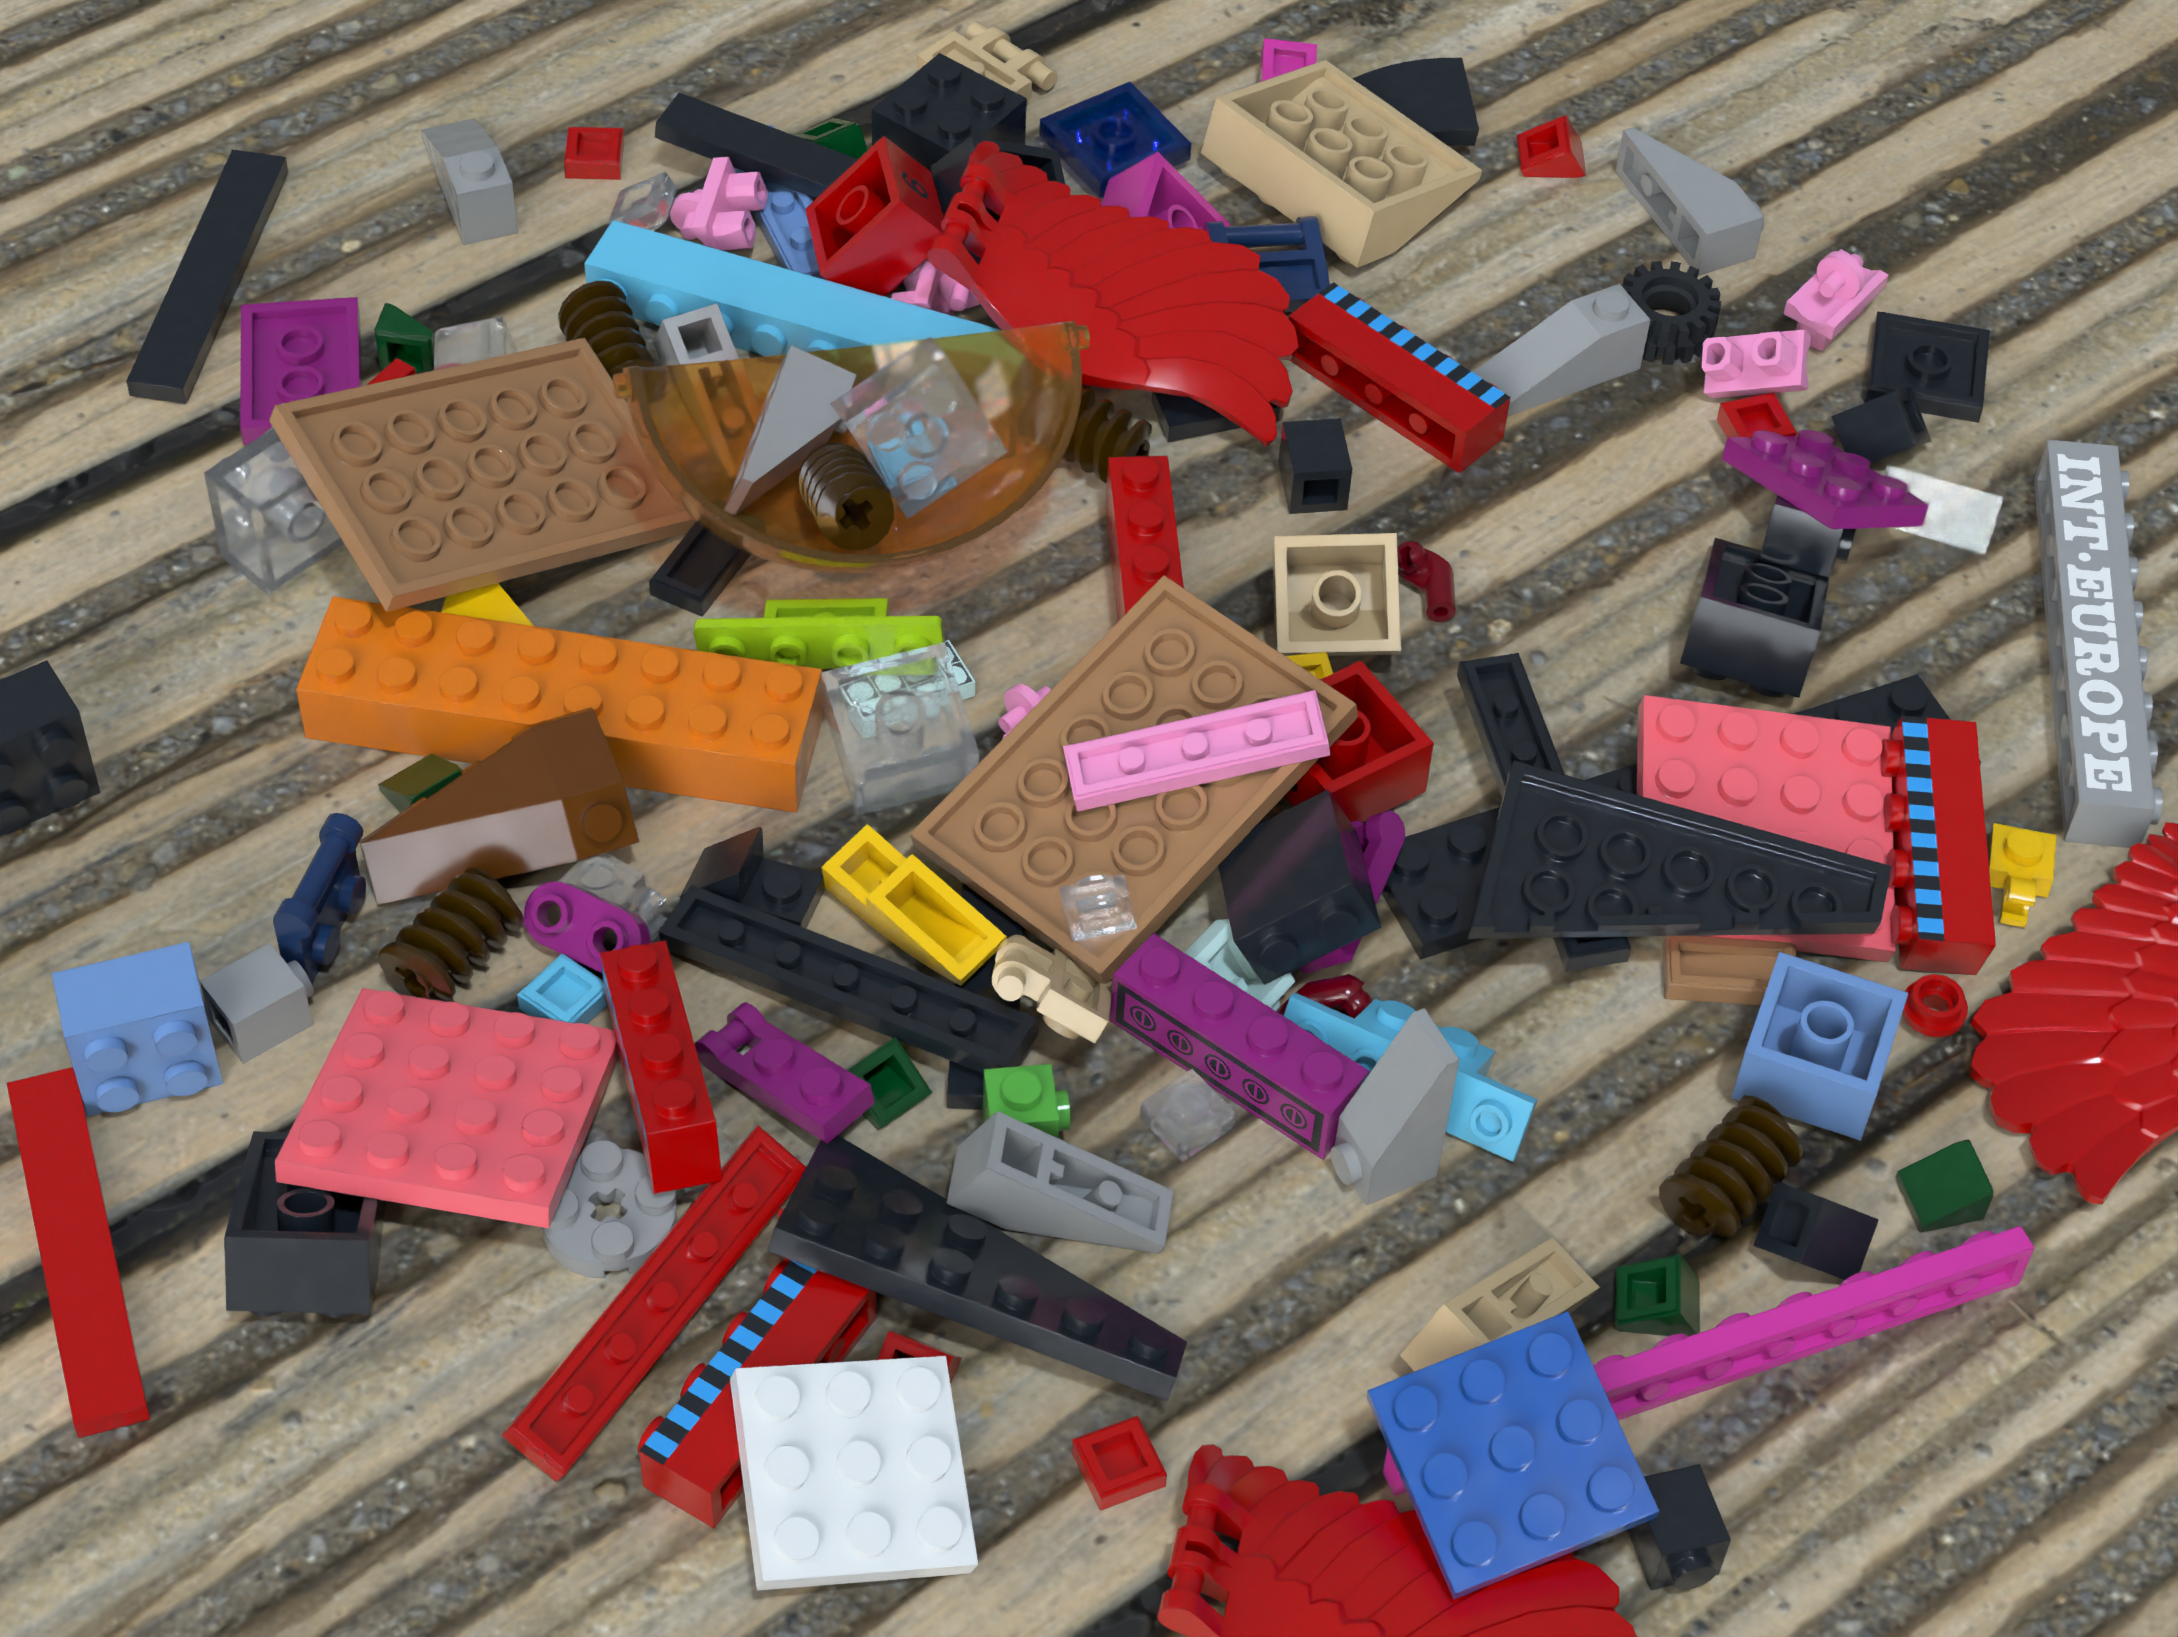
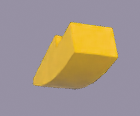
M868 824L821 867L825 888L852 912L910 956L960 986L996 953L999 945L1007 939L1005 934L913 854L908 858L904 857Z

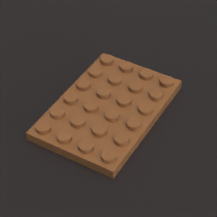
M585 338L275 405L269 420L386 612L687 534L702 517Z
M1163 576L910 833V837L914 847L1053 950L1055 948L1059 949L1095 981L1107 984L1113 978V974L1164 924L1319 758L1077 812L1063 746L1316 690L1330 748L1358 718L1356 703L1166 576Z

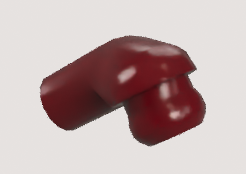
M1416 541L1402 543L1397 547L1398 575L1405 582L1425 594V610L1430 620L1445 622L1452 619L1456 613L1454 573L1451 565L1443 557L1423 548Z
M1351 974L1310 981L1296 992L1329 1008L1336 1007L1340 1013L1354 1019L1372 1002L1371 996L1362 988L1365 983ZM1289 999L1276 1012L1284 1016Z

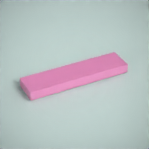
M1316 690L1063 746L1077 812L1331 755Z

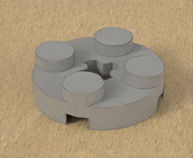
M610 1141L590 1143L577 1158L550 1227H541L548 1251L562 1266L582 1276L606 1278L605 1271H618L627 1267L629 1274L635 1273L677 1222V1191L672 1190L654 1194L644 1154L630 1149H620L618 1145ZM605 1203L620 1204L621 1212L624 1216L617 1219L609 1215L600 1222L595 1220L597 1215L596 1207Z

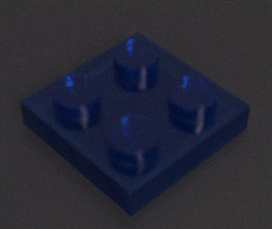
M1130 81L1040 119L1039 136L1052 150H1058L1059 157L1099 198L1104 197L1109 179L1156 152H1159L1173 167L1191 159L1192 143Z

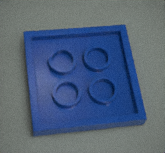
M1568 1311L1367 1390L1366 1398L1453 1600L1655 1519L1660 1512Z

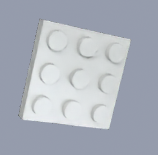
M946 1356L736 1368L730 1377L757 1591L971 1574L978 1566Z

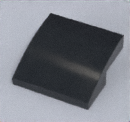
M1431 58L1407 61L1385 66L1352 78L1444 144L1475 146L1479 126L1462 58Z

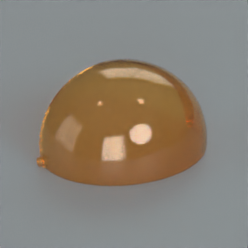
M1065 321L975 334L808 352L856 374L849 398L857 401L853 417L844 434L834 430L826 444L840 442L853 446L863 454L882 483L863 443L862 433L916 411L939 458L940 469L887 490L894 504L893 523L889 533L878 544L865 550L849 551L835 546L823 536L798 492L797 476L800 468L738 514L732 515L724 511L772 379L786 354L656 367L623 368V373L613 375V388L616 399L627 398L637 440L654 474L683 510L711 533L734 547L759 558L796 569L834 574L880 573L923 564L971 545L994 531L1016 514L1042 488L1066 451L1077 422L1082 391V369L1079 350L1089 348L1090 335L1086 325L1077 326L1075 321Z

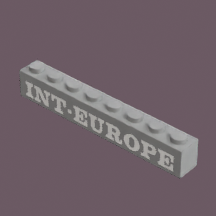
M2047 439L2035 475L2034 486L2064 842L2130 848L2137 843L2143 842L2150 824H2158L2162 813L2163 794L2160 787H2153L2152 779L2157 764L2158 746L2155 739H2148L2147 731L2152 717L2153 699L2150 692H2143L2142 683L2147 671L2148 651L2145 646H2139L2138 635L2143 621V605L2141 601H2134L2133 596L2138 578L2137 557L2129 556V547L2134 530V518L2131 513H2125L2124 509L2129 491L2128 471L2120 470L2118 446Z

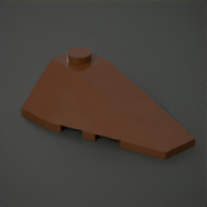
M590 707L527 726L511 737V742L483 761L477 760L461 771V776L429 798L423 797L361 839L359 844L376 903L380 905L448 890L447 887L456 875L465 873L464 870L471 867L481 869L494 879L579 861L638 843L639 838L624 781L594 709Z

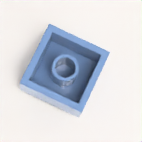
M190 942L51 973L64 1039L87 1116L104 1112H122L132 1108L134 1105L172 1096H189L198 1093L202 1089L223 1084Z
M1779 952L1744 1053L1731 1098L1740 1101L1744 1095L1755 1096L1771 1104L1781 1115L1861 1141L1877 1096L1908 993Z

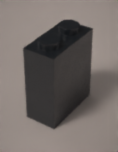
M1328 789L1256 825L1218 865L1233 941L1264 985L1381 928L1358 833Z

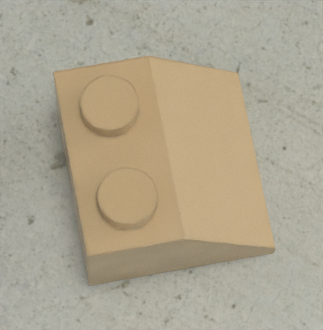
M1397 533L1274 536L1272 557L1276 647L1278 652L1284 656L1327 652L1328 656L1401 654Z

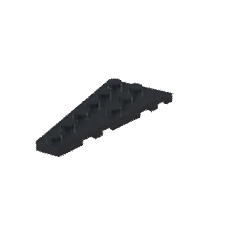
M1513 760L1508 773L1467 939L1873 934L1882 920L1892 866Z
M839 1135L828 1144L820 1140L774 1227L767 1251L1166 1401H1168L1188 1342L978 1217L947 1204V1199Z

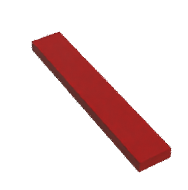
M70 1067L8 1082L6 1084L73 1424L77 1436L82 1438L150 1420L85 1106L74 1069Z
M759 1125L756 1126L721 1167L723 1180L706 1185L501 1436L555 1482L561 1479L743 1254L777 1209L796 1188L806 1166Z

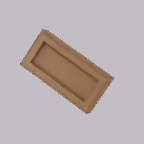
M1665 936L1662 947L1665 999L1761 1006L1778 953L1782 952L1796 957L1795 944L1702 936Z

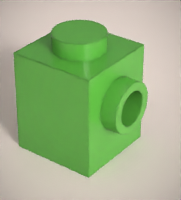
M1052 1064L984 1069L983 1123L999 1111L1056 1138H1059V1131L1070 1130L1067 1090L1055 1091Z

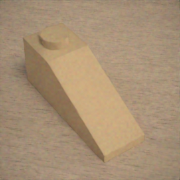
M1552 1237L1445 1302L1400 1356L1414 1372L1564 1312L1568 1311L1571 1314L1591 1298L1600 1287Z

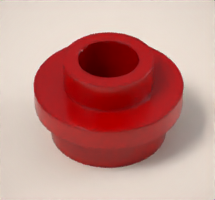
M1930 974L1921 977L1905 990L1908 996L1902 1016L1915 1031L1930 1037H1946L1958 1032L1964 1025L1968 1014V1005L1962 988L1953 979L1944 975Z

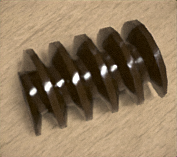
M610 281L590 282L572 291L562 302L558 313L559 327L565 336V342L585 338L630 408L645 402L657 389L659 371L653 364L652 355L646 348V341L639 332V325L633 318L631 307L626 302V295L620 286Z
M1069 377L1061 379L1053 388H1046L1037 393L1029 403L1022 418L1021 430L1022 435L1026 439L1038 441V444L1049 452L1057 451V455L1067 462H1075L1076 466L1086 473L1094 472L1095 477L1106 484L1108 457L1149 456V439L1152 433V425L1148 421L1140 420L1131 427L1133 414L1130 411L1122 409L1113 416L1114 404L1110 400L1104 398L1094 405L1095 393L1088 388H1084L1075 394L1076 382Z
M840 442L824 444L813 450L800 467L797 476L798 492L823 536L835 546L849 551L865 550L878 544L889 533L894 520V504L888 491H886L863 454L853 446Z
M472 867L464 870L465 873L456 875L448 885V890L439 892L432 900L430 907L422 909L416 915L412 925L405 926L400 930L395 942L388 943L382 948L378 955L380 967L386 978L402 995L430 1000L429 994L442 1001H450L456 993L452 980L458 983H468L474 975L471 964L484 966L489 961L491 955L488 946L493 949H501L508 940L505 930L518 932L523 927L525 921L521 910L507 890L491 875L481 869Z
M1744 1095L1738 1102V1105L1733 1107L1722 1119V1123L1717 1124L1706 1136V1140L1701 1141L1694 1148L1690 1157L1684 1159L1674 1171V1175L1668 1176L1659 1187V1199L1665 1212L1674 1224L1688 1233L1705 1236L1712 1232L1723 1237L1733 1236L1741 1226L1740 1219H1748L1757 1209L1756 1202L1765 1201L1773 1191L1772 1185L1777 1182L1781 1183L1788 1175V1167H1796L1803 1159V1146L1796 1133L1790 1128L1778 1110L1758 1097Z

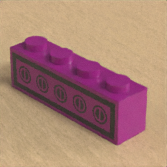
M1154 933L1113 974L1110 1022L1320 1159L1324 1160L1331 1153L1332 1147L1335 1146L1339 1116L1369 1075V1070Z

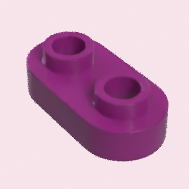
M564 882L542 884L530 894L525 904V926L535 941L599 972H602L600 953L606 952L603 946V937L609 929H613L617 935V945L614 950L627 948L632 945L651 943L649 929L639 915L574 884ZM557 903L561 909V918L556 925L552 926L548 921L547 912L552 904Z

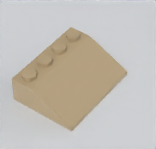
M1326 60L1216 97L1201 154L1219 166L1225 175L1238 180L1257 194L1262 202L1276 208L1295 223L1298 217L1316 216L1322 243L1336 252L1341 260L1354 265L1356 268L1395 253L1480 180L1483 171Z

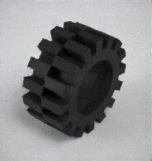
M1655 261L1651 263L1650 271L1642 264L1635 268L1634 275L1628 273L1624 277L1621 286L1650 319L1644 349V360L1653 363L1655 355L1663 356V364L1673 365L1675 356H1679L1682 363L1691 362L1693 353L1698 357L1702 356L1703 342L1706 338H1714L1722 301H1719L1721 294L1718 287L1712 288L1713 280L1708 275L1697 279L1699 269L1690 266L1687 272L1680 271L1681 263L1671 261L1670 269H1663L1662 262ZM1654 310H1670L1680 314V316L1664 315Z

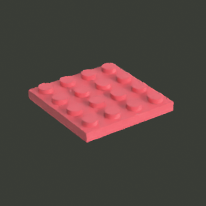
M1644 695L1638 706L1637 795L1887 865L1888 853L1893 849V832L1885 831L1883 805L1885 795L1892 793V777L1882 776L1880 754L1883 748L1882 740L1891 739V727ZM1888 887L1882 920L1873 934L1715 935L1702 937L1789 942L1795 944L1796 951L1889 962L1896 952V944H1892L1890 923L1891 912L1895 906L1894 887Z
M362 988L275 1160L276 1182L549 1228L619 1058L615 1032L613 1029L594 1027L584 1023H566L564 1021L528 1016L518 1012L510 1013L463 1005L457 1002L429 1000L397 994L391 991Z

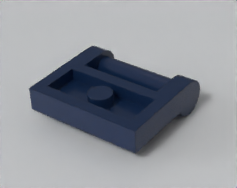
M1316 216L1298 217L1296 223L1225 227L1223 221L1204 223L1203 230L1208 232L1212 242L1243 245L1246 248L1297 245L1299 250L1255 252L1261 256L1259 270L1276 278L1289 294L1290 300L1286 312L1296 311L1330 285L1319 223Z
M342 813L330 814L325 820L319 832L320 846L292 898L284 899L273 917L281 957L286 963L293 960L297 961L304 969L311 984H313L322 964L329 965L333 961L339 947L340 930L348 915H355L359 911L366 892V880L360 876L356 848L363 836L364 830L357 820Z

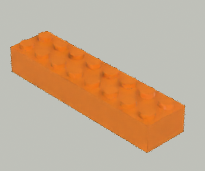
M335 596L331 598L296 688L305 738L420 756L434 754L446 760L472 764L477 760L483 761L512 741L511 737L529 725L591 707L595 711L625 787L794 813L798 812L823 721L822 669L409 607L386 612L381 603Z

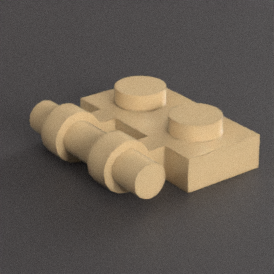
M978 21L973 22L968 27L965 37L953 31L917 55V71L937 54L941 53L1022 95L1027 100L1031 98L1032 84H1036L1047 91L1053 87L1057 80V73L1045 65V59L1031 49L1021 50L1011 43L1010 36L994 26L987 28Z
M1013 935L1005 939L997 949L996 964L992 973V985L999 996L1006 1001H1015L1026 995L1037 1001L1036 1011L1044 1015L1043 1020L1051 1029L1067 1038L1077 1039L1080 1035L1096 1043L1109 1022L1113 979L1107 984L1098 983L1059 949L1055 948L1053 953H1050L1022 935Z

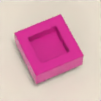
M1264 38L1261 48L1259 82L1315 64L1317 44Z

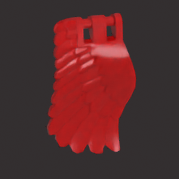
M983 141L976 146L969 157L968 165L960 180L962 192L954 194L941 222L943 234L935 237L927 253L929 262L969 289L1001 330L1031 358L1050 372L1064 378L1069 377L1074 382L1083 385L1115 390H1144L1182 397L1188 396L1236 423L1268 447L1277 436L1276 416L1270 403L1281 408L1288 407L1293 393L1287 369L1280 360H1291L1299 344L1295 326L1284 314L1288 309L1290 296L1276 278L1259 270L1261 256L1243 245L1212 242L1208 232L1203 229L1190 227L1170 229L1169 223L1166 220L1154 216L1130 217L1128 208L1101 206V200L1090 195H1070L1071 189L1068 185L1057 181H1048L1046 172L1034 166L1023 165L1019 156L1001 152L1000 147L996 143ZM985 206L1000 216L998 222L987 212ZM967 249L981 258L979 265L976 263V261L973 259V257L970 255Z
M2165 822L2162 829L2164 836L2149 834L2146 844L2137 843L2131 846L2127 854L2130 861H2124L2114 869L2113 877L2117 884H2106L2093 892L2092 902L2096 908H2080L2072 915L2070 921L2075 929L2074 932L2049 937L2040 948V953L2044 960L2028 961L2011 970L2008 977L2011 992L1984 1000L1971 1022V1026L1984 1040L1975 1048L1972 1055L1970 1076L1982 1087L1990 1088L1991 1097L1988 1108L1996 1125L2012 1133L2030 1134L2029 1148L2036 1166L2049 1175L2063 1172L2073 1174L2077 1191L2086 1201L2092 1204L2103 1205L2123 1176L2139 1159L2167 1137L2178 1131L2177 823Z
M1214 1444L1202 1445L1195 1452L1188 1471L1187 1488L1182 1503V1512L1187 1517L1186 1524L1178 1528L1175 1535L1167 1570L1173 1582L1171 1589L1165 1591L1161 1597L1157 1615L1162 1625L1187 1637H1637L1633 1626L1615 1611L1619 1605V1586L1597 1565L1573 1558L1572 1552L1453 1600L1415 1510L1399 1513L1394 1501L1383 1499L1360 1504L1358 1495L1352 1492L1337 1491L1319 1496V1487L1314 1482L1303 1480L1288 1481L1284 1470L1273 1466L1254 1467L1252 1460L1247 1456H1223L1222 1449ZM1214 1530L1240 1541L1238 1552H1234L1223 1544L1214 1533ZM1203 1593L1225 1603L1224 1617L1209 1605L1200 1594Z

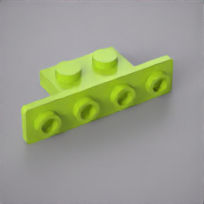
M888 598L766 599L764 618L696 619L694 623L693 633L697 651L817 669L942 668L946 665V647L942 618L939 616H890Z

